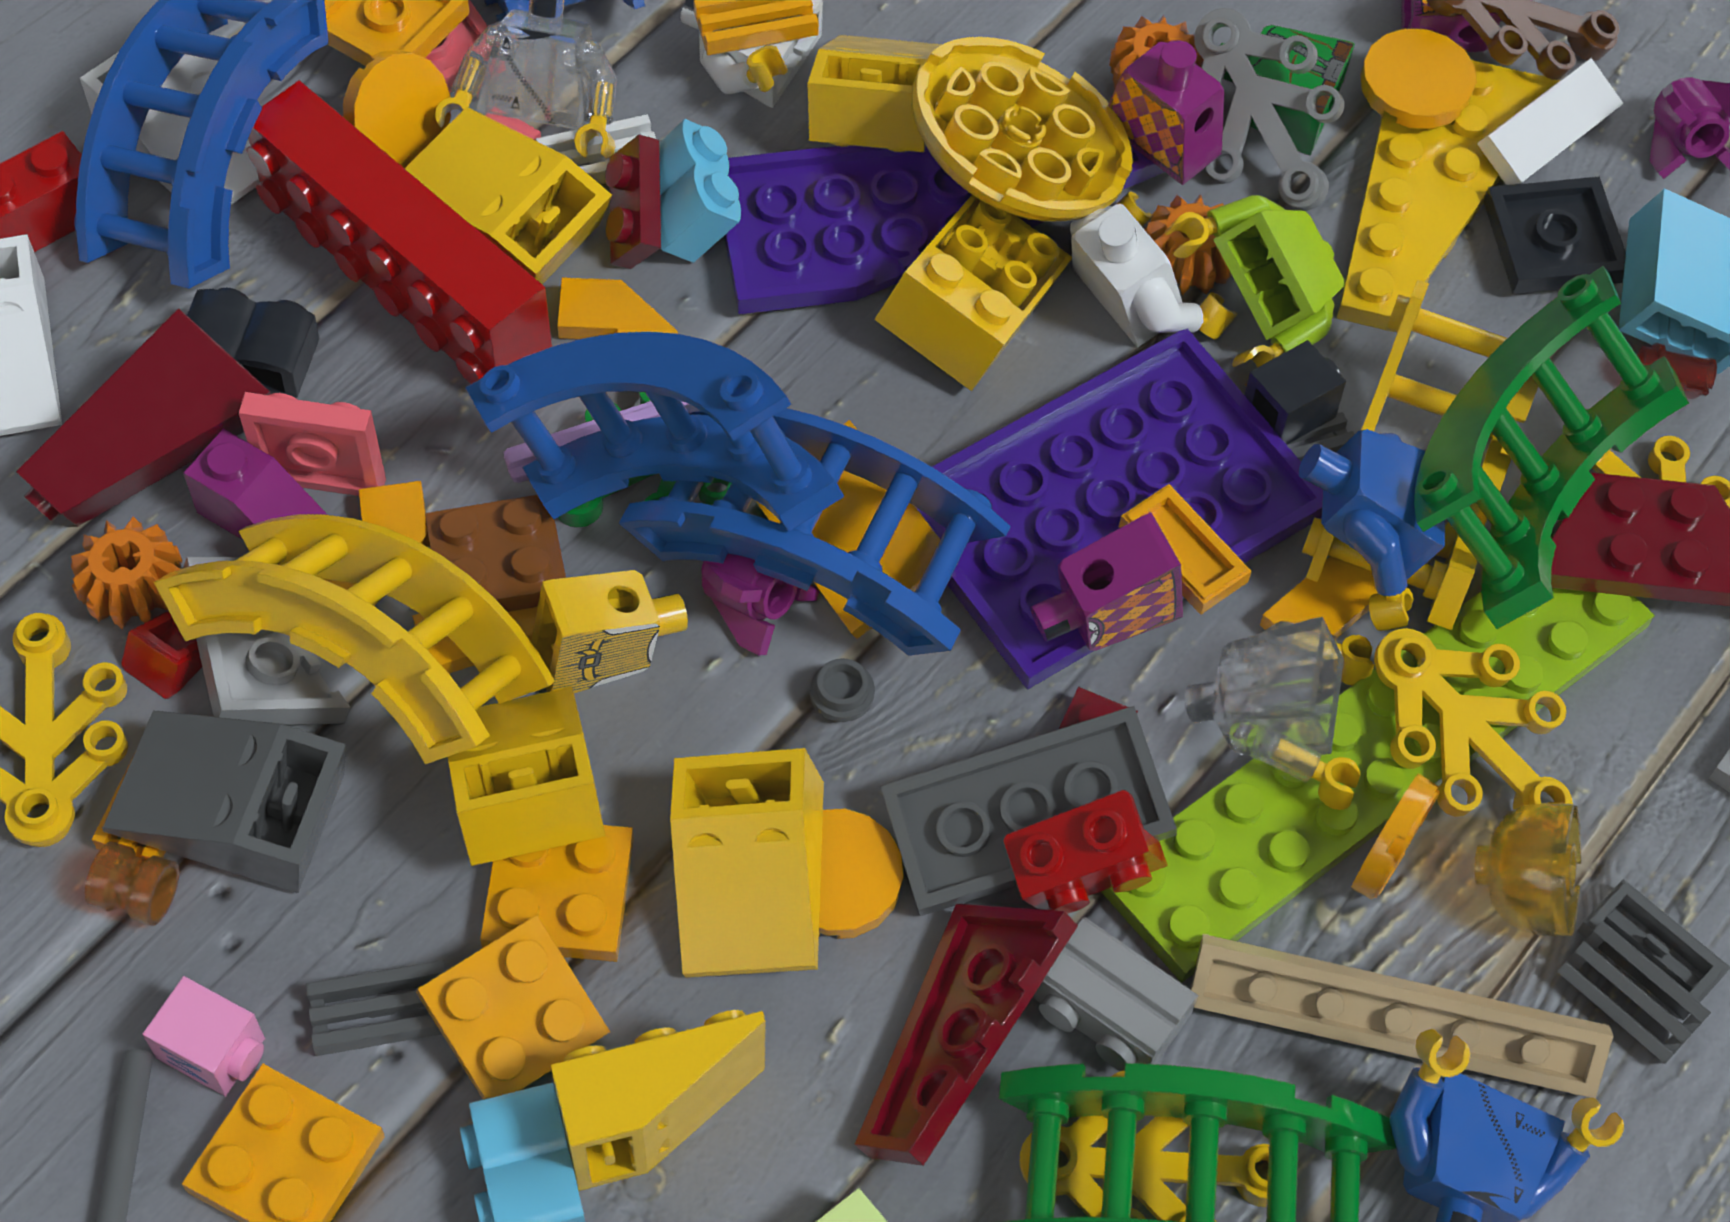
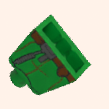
M1275 25L1263 28L1261 34L1284 40L1296 35L1306 37L1315 45L1318 58L1315 66L1310 71L1303 74H1295L1289 71L1281 62L1247 56L1257 76L1309 89H1314L1320 85H1328L1340 92L1345 81L1355 43ZM1304 45L1294 47L1289 55L1290 63H1302L1308 55L1307 47ZM1226 69L1223 80L1234 83ZM1323 95L1317 100V113L1326 114L1332 110L1335 103L1332 95ZM1273 105L1296 149L1303 154L1311 156L1325 123L1318 122L1309 113ZM1252 118L1250 126L1259 130Z

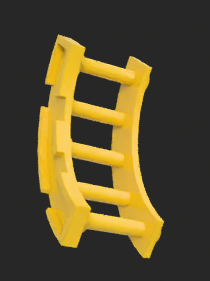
M1417 280L1411 298L1399 294L1386 329L1397 332L1361 430H1375L1387 397L1443 416L1457 396L1396 374L1411 331L1485 357H1489L1507 337L1420 308L1429 283ZM1532 377L1523 384L1506 407L1515 421L1521 423L1526 421L1538 389ZM1491 433L1480 466L1500 492L1511 458L1494 434ZM1473 503L1470 505L1471 509L1485 526L1486 516L1478 505ZM1314 518L1302 553L1313 557L1306 578L1318 582L1327 556L1372 571L1371 565L1358 551L1327 532L1321 523L1322 519ZM1447 522L1445 525V547L1436 554L1446 558V562L1442 563L1435 560L1433 566L1429 564L1423 565L1407 580V584L1423 589L1422 596L1433 600L1427 622L1452 630L1473 578L1477 560L1450 523Z
M297 514L271 518L252 524L239 531L249 552L235 561H216L192 565L168 573L154 582L185 641L221 633H247L255 635L261 630H268L289 635L290 644L314 653L338 668L345 663L350 665L376 686L371 695L397 721L412 741L425 764L475 748L488 738L490 734L476 710L493 696L501 704L549 687L555 682L539 652L518 623L470 575L442 555L414 539L383 526L354 518L326 514ZM324 579L348 582L355 585L346 590ZM387 595L415 610L425 619L409 631H406L401 625L373 606V604ZM446 636L461 649L479 671L477 676L461 688L428 651Z

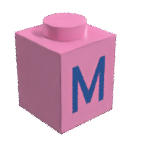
M185 976L182 977L142 1034L156 1059L225 1097L237 1080L244 1081L254 1072L264 1051L263 1041L265 1037L253 1013Z

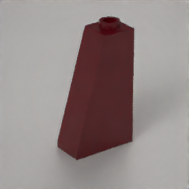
M178 308L16 471L32 486L24 497L52 522L62 514L79 527L194 461L223 428L236 436L243 433L239 410L245 392L269 395L271 392Z

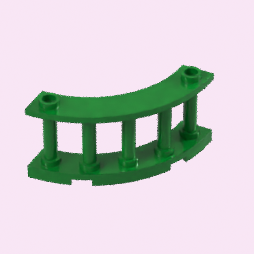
M1604 266L1590 275L1582 274L1566 282L1560 288L1558 297L1522 324L1487 358L1460 390L1441 418L1421 461L1415 487L1414 507L1416 523L1424 532L1447 519L1483 568L1481 579L1483 610L1496 629L1503 627L1554 598L1551 585V567L1557 545L1550 536L1556 521L1569 518L1581 497L1594 482L1595 478L1589 470L1609 449L1612 448L1614 451L1622 453L1649 429L1689 404L1678 376L1665 356L1650 365H1643L1608 314L1610 310L1620 305L1621 301L1612 279ZM1585 327L1622 379L1618 387L1609 392L1590 409L1584 408L1549 358ZM1530 377L1533 378L1564 422L1562 427L1563 433L1542 456H1540L1506 408ZM1491 433L1494 434L1522 473L1520 477L1521 483L1508 503L1480 466L1483 452ZM1473 503L1478 505L1492 524L1490 533L1471 509L1470 505Z
M1125 1063L1124 1077H1085L1086 1067L1084 1064L1031 1067L1001 1072L999 1099L1025 1112L1027 1120L1033 1123L1025 1219L1004 1222H1174L1131 1218L1136 1123L1142 1120L1144 1116L1183 1118L1184 1123L1190 1126L1185 1222H1215L1219 1128L1224 1127L1226 1124L1262 1131V1135L1269 1139L1266 1222H1296L1298 1142L1324 1152V1156L1331 1160L1330 1222H1359L1360 1162L1367 1159L1368 1153L1396 1149L1389 1121L1390 1118L1334 1095L1326 1097V1107L1296 1099L1295 1084L1248 1074L1176 1065ZM1103 1116L1107 1118L1101 1217L1054 1218L1061 1125L1068 1123L1071 1117Z

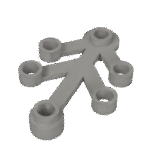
M1218 8L1210 11L1198 23L1194 36L1197 52L1204 59L1202 69L1219 81L1220 84L1227 69L1236 86V90L1223 130L1222 152L1220 156L1205 167L1208 174L1223 183L1232 182L1240 176L1243 170L1241 154L1253 118L1282 172L1278 183L1282 199L1298 210H1311L1318 207L1328 194V179L1325 173L1316 165L1302 160L1273 105L1309 113L1318 122L1331 123L1342 115L1344 99L1336 89L1328 85H1320L1314 89H1309L1257 76L1247 57L1252 56L1278 61L1289 71L1295 74H1303L1310 71L1317 62L1318 53L1315 45L1306 37L1300 35L1284 40L1252 32L1248 20L1241 13L1231 8ZM1221 27H1229L1231 31L1229 41L1224 45L1216 46L1213 42L1214 33ZM1299 45L1306 46L1308 49L1307 58L1300 64H1291L1289 60L1291 50ZM1323 95H1332L1335 100L1333 109L1326 114L1317 113V100ZM1230 154L1233 158L1232 168L1225 174H1218L1216 171L1218 158L1222 155ZM1300 174H1307L1310 178L1308 190L1302 194H1294L1292 191L1293 179Z

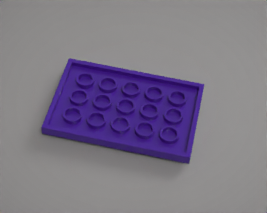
M1188 328L1174 333L932 466L965 489L974 490L985 496L992 505L991 509L1011 526L1005 537L967 543L947 585L1027 690L1093 652L1087 648L1077 628L1046 642L1034 621L1030 607L1061 593L1058 564L1064 558L1119 529L1121 515L1170 484L1228 547L1246 563L1311 525L1315 517L1321 519L1323 489L1299 477L1301 461ZM918 509L941 540L946 528Z

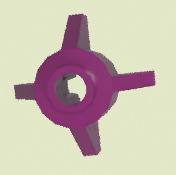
M1694 77L1681 78L1671 82L1660 92L1653 108L1655 123L1649 161L1657 173L1665 179L1687 161L1682 153L1696 158H1705L1715 154L1730 170V150L1725 145L1730 135V83L1706 81Z
M728 553L723 564L703 561L701 574L702 587L705 594L714 602L739 646L759 656L767 655L775 625L765 621V618L771 620L780 618L789 610L794 600L817 601L819 588L810 585L809 589L805 591L779 579L758 573L753 565L756 561L754 559Z

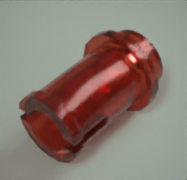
M1655 343L1652 347L1642 346L1637 354L1643 365H1650L1665 356L1676 372L1684 391L1707 396L1709 389H1712L1717 372V363L1714 358H1701L1667 351L1662 343Z

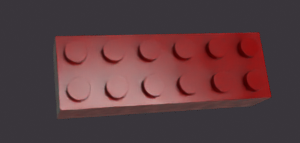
M298 80L262 106V110L248 138L250 146L247 147V154L256 167L260 183L256 186L261 200L275 214L283 212L293 220L300 234L311 246L315 248L323 246L335 257L339 268L350 280L354 282L362 280L368 285L388 313L395 317L401 314L414 325L418 336L426 346L435 352L442 350L451 357L462 376L470 384L481 379L494 367L508 365L525 356L552 347L545 286L305 84Z

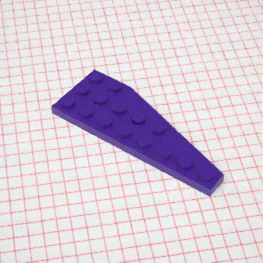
M850 145L728 158V177L731 178L738 189V199L741 207L739 223L724 235L738 314L856 301L897 284L904 272L972 194L956 183L940 167L926 146L924 152H894L886 148ZM1131 146L1132 170L1126 179L1123 190L1165 172ZM1019 217L1031 227L1047 222Z

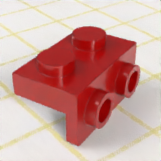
M1121 790L1014 831L1004 837V844L1022 900L1042 910L1065 911L1067 914L1078 911L1090 903L1088 896L1111 887L1114 892H1126L1137 889L1152 881L1151 872L1168 866L1160 841L1143 828L1133 796L1126 790Z

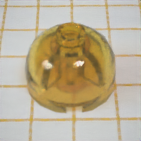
M1540 802L1523 805L1509 811L1494 826L1489 845H1477L1474 866L1475 882L1477 885H1488L1493 908L1506 923L1520 931L1557 937V935L1572 936L1574 934L1580 896V885H1575L1576 864H1581V825L1579 810L1577 806H1574L1575 804Z

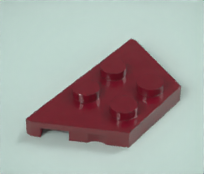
M1591 472L1595 478L1594 482L1581 497L1569 518H1565L1552 538L1557 545L1551 567L1552 588L1730 606V508L1715 485Z

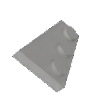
M187 557L184 568L216 561H235L240 557ZM261 630L255 635L247 633H221L196 638L213 717L283 725L345 723L351 707L339 690L331 692L318 672L321 663L316 655L290 644L289 635Z

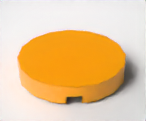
M1401 29L1385 34L1370 46L1360 73L1361 90L1371 108L1382 116L1384 111H1386L1388 114L1397 117V124L1408 128L1433 129L1452 123L1461 115L1462 110L1468 106L1477 83L1475 65L1465 49L1449 37L1427 29Z
M403 50L382 51L371 57V59L375 60L369 62L364 69L358 68L351 77L343 99V117L405 168L449 125L451 111L447 113L442 128L439 127L436 121L435 113L439 103L446 98H450L451 95L444 75L430 60Z
M1419 773L1417 774L1378 836L1361 866L1351 889L1371 900L1381 894L1405 855V851L1417 830L1422 826L1440 793L1438 791L1439 786L1430 782L1429 779Z
M845 808L823 810L819 937L821 933L828 936L837 935V939L856 938L877 928L895 909L903 883L901 852L890 832L870 816Z

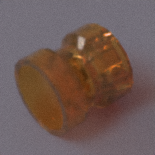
M109 841L97 853L90 867L84 890L85 901L87 905L104 911H113L117 908L126 910L132 920L149 926H156L164 918L174 899L179 881V866L176 861L153 855L148 859L138 857L133 847Z

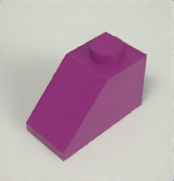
M224 428L183 473L196 512L242 539L239 533L241 529L271 518L297 514L328 515L274 457Z

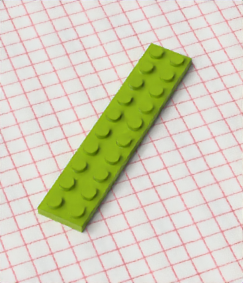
M1552 588L1554 596L1552 600L1496 629L1484 613L1481 592H1479L1461 605L1452 630L1434 625L1423 634L1432 641L1436 649L1482 653L1493 644H1505L1511 647L1519 657L1520 669L1513 679L1501 687L1487 686L1479 678H1443L1461 695L1528 700L1540 691H1551L1559 696L1648 628L1655 615L1634 596ZM1401 650L1403 662L1410 667H1418L1415 657L1408 651ZM1489 657L1491 668L1498 674H1505V667L1502 661L1495 657ZM1374 669L1369 677L1359 680L1312 715L1315 716L1317 714V717H1309L1278 740L1315 760L1319 759L1325 763L1338 757L1350 758L1356 762L1360 770V778L1356 788L1349 787L1354 792L1351 805L1347 809L1337 810L1326 806L1318 795L1319 781L1309 777L1307 773L1271 756V751L1276 744L1275 742L1173 817L1177 828V836L1160 841L1168 866L1151 872L1152 881L1142 887L1126 892H1114L1111 887L1101 891L1102 894L1177 979L1183 983L1194 973L1203 934L1238 941L1382 831L1418 773L1429 779L1430 782L1440 786L1442 783L1439 713L1423 696L1422 726L1432 733L1436 742V749L1433 756L1420 767L1415 769L1404 768L1397 764L1391 755L1390 744L1396 735L1394 690L1387 687L1380 680L1376 669ZM1536 704V712L1542 709L1544 705ZM1328 721H1330V726L1327 727L1328 724L1324 725V723H1328ZM1489 724L1502 738L1518 727ZM1406 737L1404 739L1406 750L1414 756H1421L1419 743L1413 738ZM1469 745L1471 763L1480 755Z

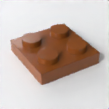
M538 495L425 513L431 550L442 555L470 575L507 612L538 607L542 581L566 578L555 519L546 510Z

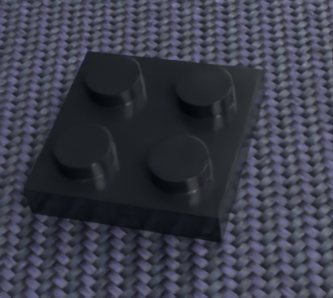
M1600 176L1488 187L1483 202L1513 294L1559 290L1570 279L1582 274L1590 275L1602 266L1609 273L1613 284L1623 283L1626 251Z

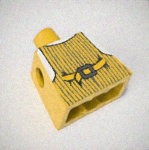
M635 570L542 581L532 644L539 652L555 680L553 684L546 687V691L572 687L573 692L577 693L645 671L650 667L657 637L687 630L688 618L686 607L678 593L651 598L643 575Z

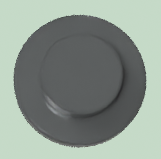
M841 658L826 663L814 674L811 681L810 698L813 706L822 716L833 721L848 722L860 718L870 709L874 700L875 686L871 675L859 663L850 659Z

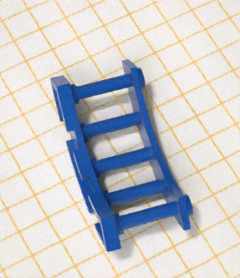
M158 0L151 7L119 50L94 105L85 136L79 167L76 215L74 220L79 261L89 263L129 243L166 252L169 258L170 283L188 289L230 269L229 218L233 191L224 188L232 153L243 154L251 130L262 110L257 100L272 79L282 81L299 62L314 51L329 44L325 0H272L270 3L256 0ZM228 19L246 23L240 32L231 38L210 35L214 30L228 24ZM185 54L218 61L199 95L161 87L171 70ZM149 109L190 118L177 160L135 151ZM130 175L172 185L168 228L128 218Z
M649 331L587 337L550 347L525 356L508 365L494 367L481 379L465 387L491 433L511 422L534 454L536 460L522 468L542 504L553 519L597 497L628 488L629 478L658 473L663 481L711 483L714 478L733 483L741 493L756 500L772 512L788 532L845 497L835 479L820 461L802 446L783 435L773 416L792 404L775 381L749 359L729 348L704 339L676 333ZM607 392H645L660 417L636 421L625 420ZM579 397L601 430L580 437L563 446H558L535 410L560 401ZM682 402L694 406L707 415H690Z
M690 404L685 405L690 415H707ZM785 408L773 416L783 435L802 446L820 461L837 483L843 471H846L887 490L856 551H849L847 553L814 537L812 531L823 511L789 532L781 522L777 523L745 513L752 498L741 493L733 483H731L723 500H716L712 505L694 502L704 482L676 481L668 497H661L659 500L629 503L619 521L623 528L662 561L701 560L723 564L729 553L754 559L756 561L753 565L758 573L779 579L805 591L809 589L812 581L847 598L848 600L843 608L844 611L872 627L908 656L951 651L961 629L941 613L942 608L938 602L967 543L1005 537L1011 527L991 509L992 505L985 496L974 490L965 489L912 455L846 425L789 408ZM909 503L946 528L915 591L908 589L882 572L883 569L879 563Z

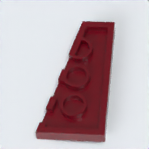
M970 904L955 905L854 1145L865 1155L874 1159L924 1166L1077 929L1078 925L1065 911Z

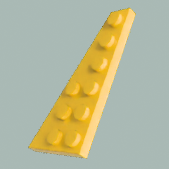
M1472 60L1475 65L1477 83L1468 106L1462 110L1461 115L1452 123L1433 129L1408 128L1397 124V117L1384 111L1380 121L1337 319L1391 331L1386 329L1398 295L1411 298L1417 280L1428 283L1429 278L1442 259H1445L1454 247L1458 236L1467 223L1470 224L1483 205L1488 187L1496 186L1501 179L1477 143L1560 80H1551L1545 76Z

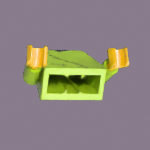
M1251 195L1209 210L1207 218H1203L1194 212H1186L1180 215L1165 231V235L1171 234L1174 231H1181L1190 239V241L1182 244L1173 253L1178 258L1191 256L1207 240L1208 236L1213 234L1216 237L1213 240L1265 339H1271L1272 345L1269 347L1259 345L1238 354L1233 359V367L1251 359L1258 368L1307 340L1312 345L1316 344L1330 331L1334 310L1332 298L1345 286L1344 278L1334 261L1332 247L1327 241L1322 239L1315 223L1306 211L1285 210L1266 197Z

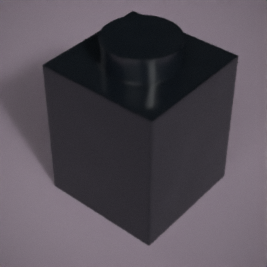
M1307 340L1250 371L1245 396L1288 445L1336 418L1346 380L1342 377L1338 366L1330 358L1323 357Z

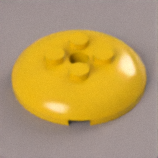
M966 37L946 42L934 49L915 76L912 88V110L916 126L930 154L956 183L975 197L995 208L1019 217L1038 221L1059 222L1078 220L1098 209H1105L1118 198L1132 170L1130 141L1117 114L1108 106L1107 100L1077 72H1074L1071 79L1041 62L1045 53L1005 39Z

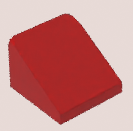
M169 611L128 632L121 662L122 668L165 699H169L178 693L202 668L196 638L185 641Z

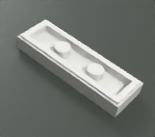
M1590 58L1477 144L1506 185L1520 184L1624 103L1592 58Z

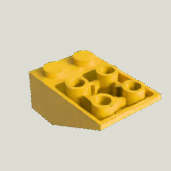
M839 35L819 48L808 80L809 141L831 143L836 146L856 145L886 148L894 152H924L926 145L913 116L912 88L918 70L926 62L930 53L942 44Z
M466 107L404 168L542 285L600 225L612 197L609 191L566 155L469 107Z
M972 195L904 272L874 320L972 391L1067 267L1072 257L1059 248L1049 236L1039 233L1016 215L995 208Z
M572 687L512 699L501 704H489L481 706L476 710L490 736L477 747L448 757L457 814L471 866L605 836L594 778Z
M805 748L674 758L670 824L682 974L685 978L818 969L824 782Z
M742 1010L724 1011L708 1018L704 1022V1026L677 1033L673 1028H658L641 1034L635 1039L634 1044L607 1051L603 1046L583 1047L566 1055L564 1062L552 1064L551 1069L558 1106L578 1190L582 1191L648 1173L764 1071L766 1020L763 1011L747 1015Z

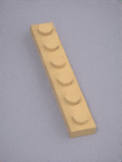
M1206 934L1202 935L1190 990L1199 995L1194 1008L1418 1059L1420 1057L1417 1055L1415 1045L1416 1039L1421 1032L1435 1029L1442 1036L1443 1041L1436 1054V1058L1446 1053L1450 1040L1457 1035L1468 1045L1470 1050V1061L1466 1070L1595 1099L1613 1039L1610 1025Z

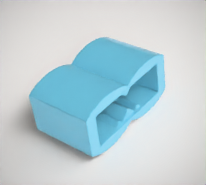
M684 119L659 142L661 249L664 252L694 263L739 223L741 207L738 199V189L731 178L728 177L729 160L724 139L713 128L701 126Z
M553 1082L469 1103L473 1124L460 1127L461 1138L469 1170L483 1166L488 1190L474 1194L479 1221L585 1222Z

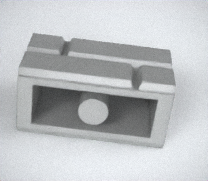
M1084 917L1078 923L1077 929L1040 984L1033 998L1041 1003L1039 1010L1052 1025L1065 1032H1072L1074 1028L1078 1029L1097 1043L1095 1049L1106 1063L1119 1071L1125 1070V1063L1156 1064L1188 1021L1199 995Z

